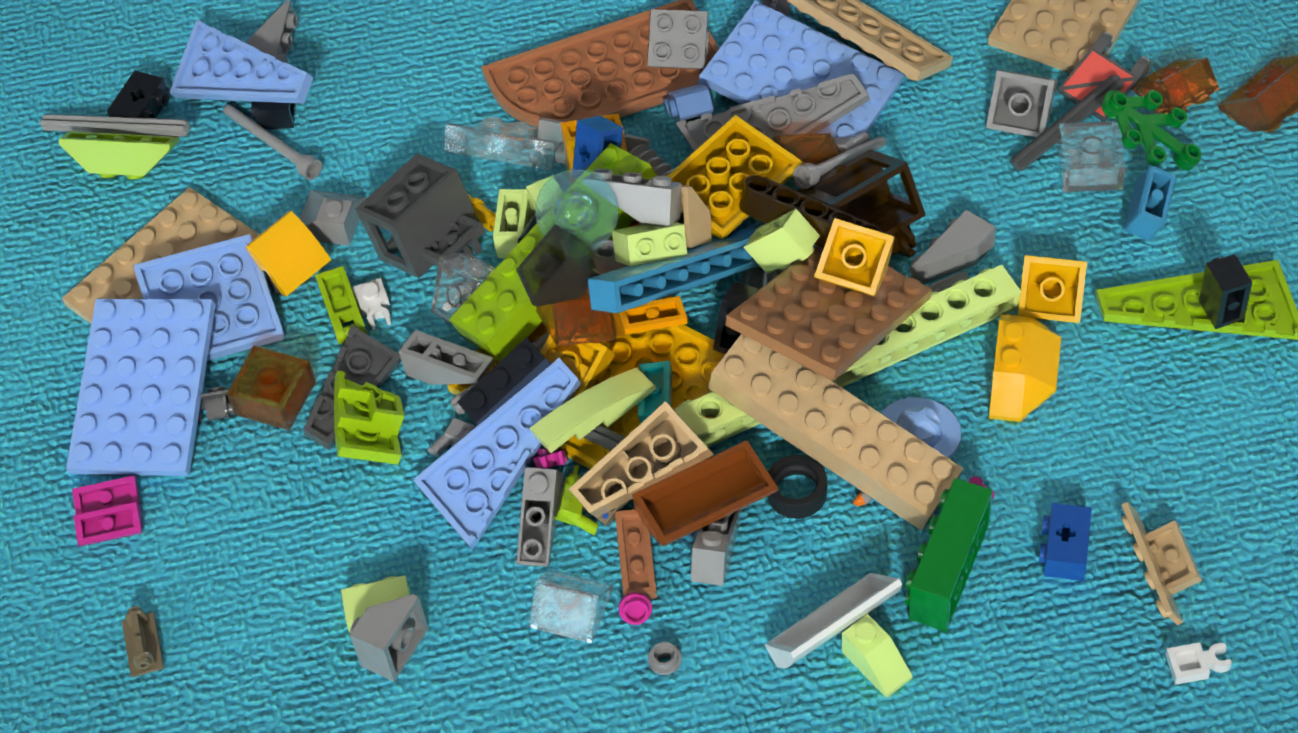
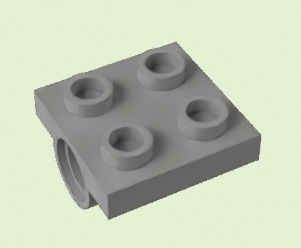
M651 9L648 67L704 70L709 49L708 11Z

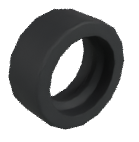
M791 455L781 458L771 466L768 473L777 487L781 480L792 475H804L811 478L816 485L815 491L812 494L801 499L788 498L781 495L779 491L767 496L770 506L778 514L787 518L801 519L812 516L822 508L827 498V476L824 468L816 460L803 455Z

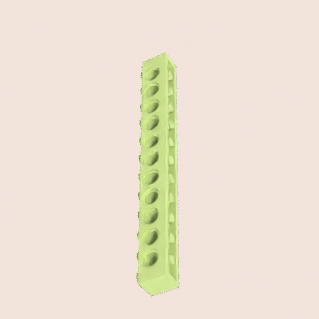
M999 265L993 269H984L977 276L968 280H959L943 291L932 292L930 299L833 382L840 387H844L1000 317V314L1010 313L1018 309L1022 291L1003 265ZM712 390L695 400L684 401L674 409L707 447L761 424ZM707 415H712V416H715V417H714V418H707V417H705V416H707Z

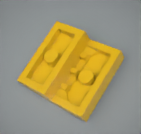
M288 211L245 246L259 269L266 271L279 292L284 296H288L331 261V258L318 240L292 211Z

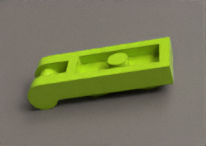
M344 266L316 274V281L338 344L345 343L351 325L342 327V323L353 320L354 324L352 326L367 334Z

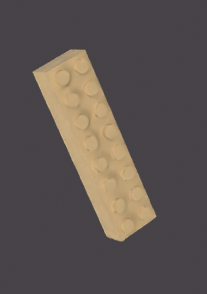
M743 334L738 337L711 373L708 385L710 390L921 531H923L939 508L943 490H950L954 478L958 479L964 469L830 379Z

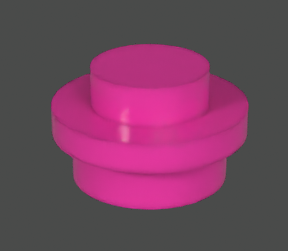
M639 592L625 595L619 603L621 618L632 625L644 623L652 613L650 599Z

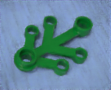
M1110 90L1104 95L1101 105L1102 110L1109 118L1117 120L1122 134L1121 140L1123 145L1128 149H1135L1142 142L1146 151V160L1150 165L1157 167L1167 158L1166 151L1156 145L1154 138L1175 152L1173 156L1174 161L1182 170H1191L1200 162L1201 151L1195 144H1183L1159 127L1172 126L1179 128L1187 120V114L1183 109L1175 107L1169 113L1145 115L1135 110L1138 108H1147L1151 111L1156 110L1163 103V97L1158 91L1151 90L1145 96L1127 97L1121 91ZM1130 121L1136 124L1138 130L1131 127Z

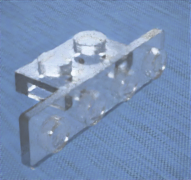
M487 117L475 127L448 123L445 126L444 150L446 152L552 170L555 167L556 142L538 139V128L529 127V124L525 122L506 123L497 117Z

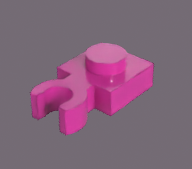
M544 447L538 449V456L532 458L534 468L542 469L563 465L568 462L564 449H556L550 453Z

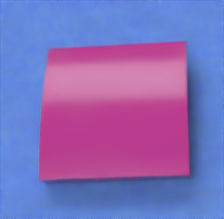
M135 476L72 489L76 513L73 516L79 547L142 533L141 506Z

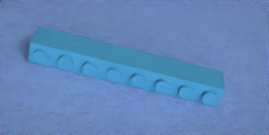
M766 223L756 224L731 232L724 239L716 237L712 239V242L687 248V255L631 267L625 266L588 278L591 310L620 313L647 304L650 301L659 300L759 266L743 247L755 230Z

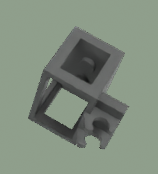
M418 153L355 208L380 261L414 277L420 278L433 265L438 266L446 276L450 275L453 270L458 274L462 270L456 257L460 251L466 257L470 256L473 251L476 255L482 251L478 238L486 231L483 224L477 218L457 170ZM379 227L391 232L393 237L388 242L385 241ZM399 249L403 259L393 253Z

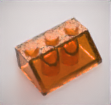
M1298 54L1271 60L1217 105L1219 110L1251 132L1266 131V133H1269L1281 127L1282 120L1298 112Z

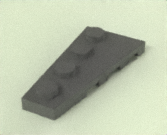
M352 325L347 334L348 337L345 344L337 355V361L332 372H329L325 381V387L321 395L318 396L303 428L305 436L328 450L336 443L334 430V384L337 370L345 372L346 379L357 384L364 385L365 382H368L380 389L402 362L399 353Z

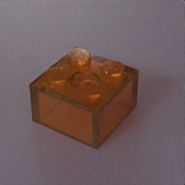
M253 346L227 392V397L234 415L290 430L316 380L308 360Z

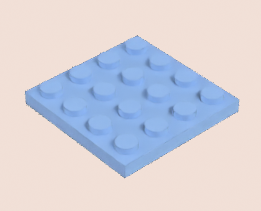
M250 234L133 265L143 299L213 300L216 305L207 361L284 340V333L263 271L259 269L245 248L252 241Z

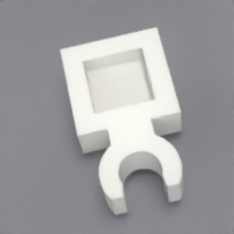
M381 278L352 287L361 315H367L369 327L372 330H376L375 321L379 318L385 319L387 325H391L392 321L387 309L390 308V303Z
M1201 643L1167 648L1165 655L1174 684L1209 679V669L1219 673L1229 671L1232 664L1231 659L1222 661L1216 658L1217 655L1225 654L1226 644L1216 643L1207 651H1203Z

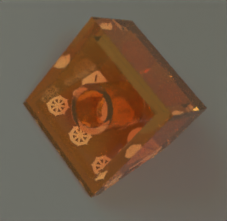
M1205 57L1176 60L1143 77L1134 86L1133 91L1138 96H1145L1151 90L1158 91L1163 97V103L1154 112L1156 114L1169 113L1175 107H1179L1187 112L1186 107L1209 101L1211 99L1210 95L1220 90L1209 60Z

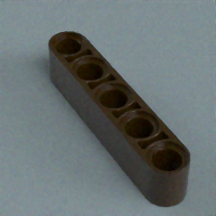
M752 175L745 180L739 208L743 213L768 223L797 209L820 235L815 245L821 248L825 247L834 218L883 233L879 227L766 177Z

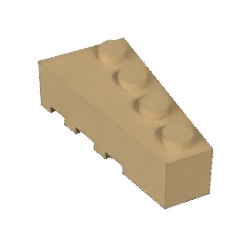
M665 401L571 486L569 490L590 514L598 518L633 499L632 494L696 465L714 454Z

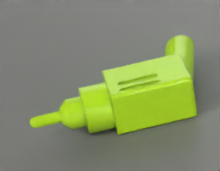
M575 465L573 473L564 479L555 519L577 526L594 536L598 523L582 514L583 505L569 490L581 478L578 475L579 465Z

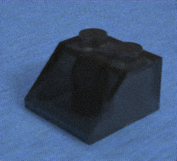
M556 224L516 269L532 305L536 307L579 298L589 288L588 278L600 275L583 240Z

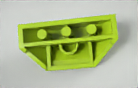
M68 131L59 138V145L88 173L99 174L102 178L127 175L128 179H141L179 143V136Z

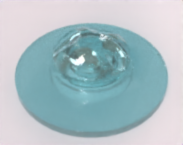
M572 169L558 173L544 184L536 200L535 215L542 235L553 246L569 253H586L599 248L612 236V230H615L618 222L619 207L614 191L602 177L587 170Z

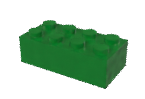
M954 478L950 490H943L939 502V507L942 508L939 516L933 515L928 529V534L931 535L928 543L922 542L917 555V561L920 562L917 570L911 569L906 581L905 588L909 589L906 596L905 605L909 606V620L945 632L948 631L990 525L992 489Z

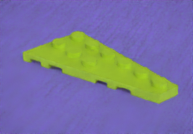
M1278 260L1242 265L1252 281L1245 319L1218 329L1214 328L1199 302L1204 272L1096 290L1095 297L1103 322L1298 340V310Z

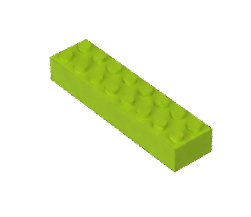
M610 143L451 316L449 321L461 336L488 356L493 357L497 362H500L526 337L528 338L592 267L593 245L600 240L613 241L612 230L627 228L635 220L632 216L583 183V178L594 173L595 169H609L613 171V175L623 176L624 173L634 172L642 174V178L653 179L657 174L649 163Z

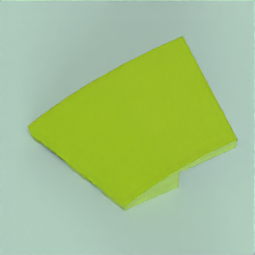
M337 370L334 384V430L337 456L398 465L402 456L398 433L404 419L401 397L381 390L368 382H365L364 385L357 384L346 379L345 372Z

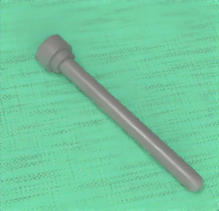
M230 104L224 106L223 112L225 115L296 164L297 172L302 177L310 181L314 180L321 173L322 162L313 155H301Z
M879 136L817 165L804 163L794 169L793 180L799 188L808 189L818 183L820 176L838 168L869 149L876 151L883 148L887 141L883 136Z

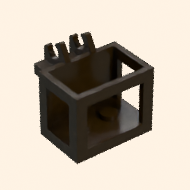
M869 149L820 177L816 185L808 189L797 190L804 195L879 227L885 234L894 236L895 239L890 257L897 253L907 257L915 255V251L912 248L917 245L915 243V235L912 233L909 225L926 214L907 162ZM900 173L909 200L891 193L887 180Z

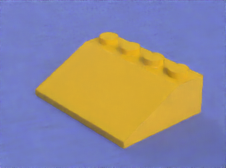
M735 115L667 177L671 178V182L682 183V185L691 186L710 210L711 235L724 239L749 216L739 208L747 177L760 175L783 185L793 176L794 169L804 162Z

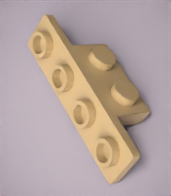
M1127 501L1121 504L1125 515L1121 518L1130 535L1134 534L1136 543L1133 544V548L1141 562L1145 561L1148 569L1144 572L1145 578L1151 589H1156L1159 595L1156 605L1164 618L1169 617L1176 625L1182 624L1184 622L1173 595L1203 581L1182 530L1174 520L1147 533L1139 513Z

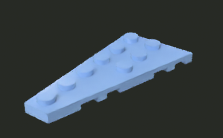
M560 358L413 479L416 485L472 550L525 471V467L529 465L542 445L529 428L554 409L569 401L581 385L579 379Z

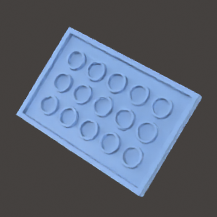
M755 0L699 75L698 83L707 85L709 89L739 104H744L773 95L775 98L790 94L791 90L798 88L802 91L816 87L820 82L854 73L869 94L870 100L808 138L812 141H823L827 137H855L861 132L868 133L903 82L904 74Z
M212 299L95 300L66 467L70 474L190 476L216 305Z

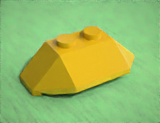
M1000 314L989 419L1021 422L1030 412L1056 393L1061 337L1032 316Z

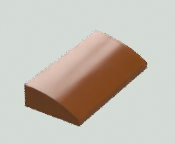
M746 440L632 494L634 509L652 536L663 547L777 492L778 487Z

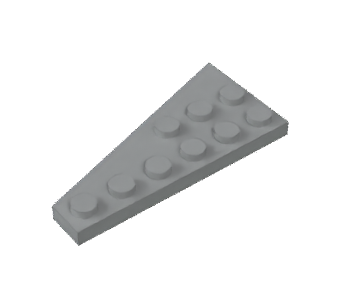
M852 73L820 82L816 87L802 91L798 88L791 90L790 94L776 98L774 95L730 107L729 111L712 115V113L701 115V119L686 122V120L676 122V125L692 150L696 151L732 117L737 115L788 151L868 102L870 97L855 74Z

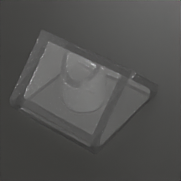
M550 569L536 580L529 626L538 630L592 643L612 592L613 584Z

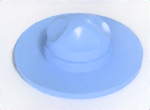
M905 398L893 402L881 412L882 415L949 459L959 447L961 440L960 424L948 408L936 401L925 398Z

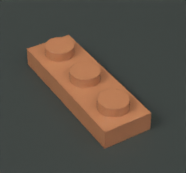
M635 509L615 511L623 596L632 592H639L646 595L649 599L657 598L650 532Z

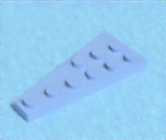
M196 19L169 93L175 98L304 104L313 77L303 70L277 60L272 55L265 54L257 48L230 35L228 36L214 27H209Z

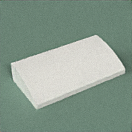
M869 573L764 645L778 668H788L897 594L902 587V583L899 578Z

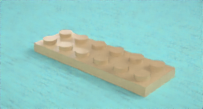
M787 0V2L796 6L798 11L809 14L817 19L821 25L830 27L838 32L842 38L851 40L859 45L863 51L872 53L880 58L884 64L904 73L910 80L920 81L951 66L952 56L860 0Z

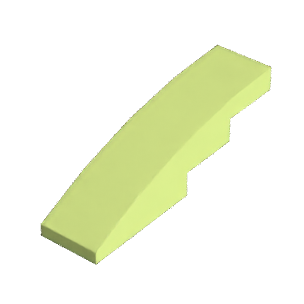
M634 368L583 391L554 409L529 429L534 437L552 453L572 436L581 440L601 423L608 428L656 390V387L642 372Z

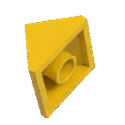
M834 218L814 278L875 297L886 276L895 237Z
M1025 255L1018 315L1032 316L1037 319L1080 323L1087 261Z

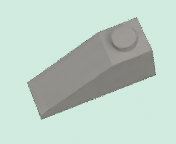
M417 330L412 333L399 350L405 375L431 385L476 384L494 363L493 357Z

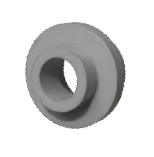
M669 642L656 644L648 655L650 668L660 675H669L676 672L682 662L680 650ZM664 657L671 659V661L666 663L659 662Z

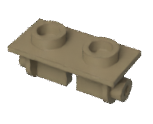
M138 606L129 608L125 616L126 620H122L131 678L164 669L154 612L145 614Z

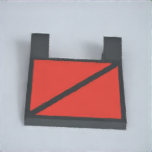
M1104 31L1088 53L1059 86L1057 92L1077 104L1108 77L1118 75L1124 83L1123 88L1119 91L1127 96L1138 81L1149 72L1151 61L1145 56H1141L1131 71L1117 64L1104 55L1112 46L1111 40L1113 38L1111 34ZM1101 106L1092 113L1093 116L1104 123L1109 118L1105 115Z

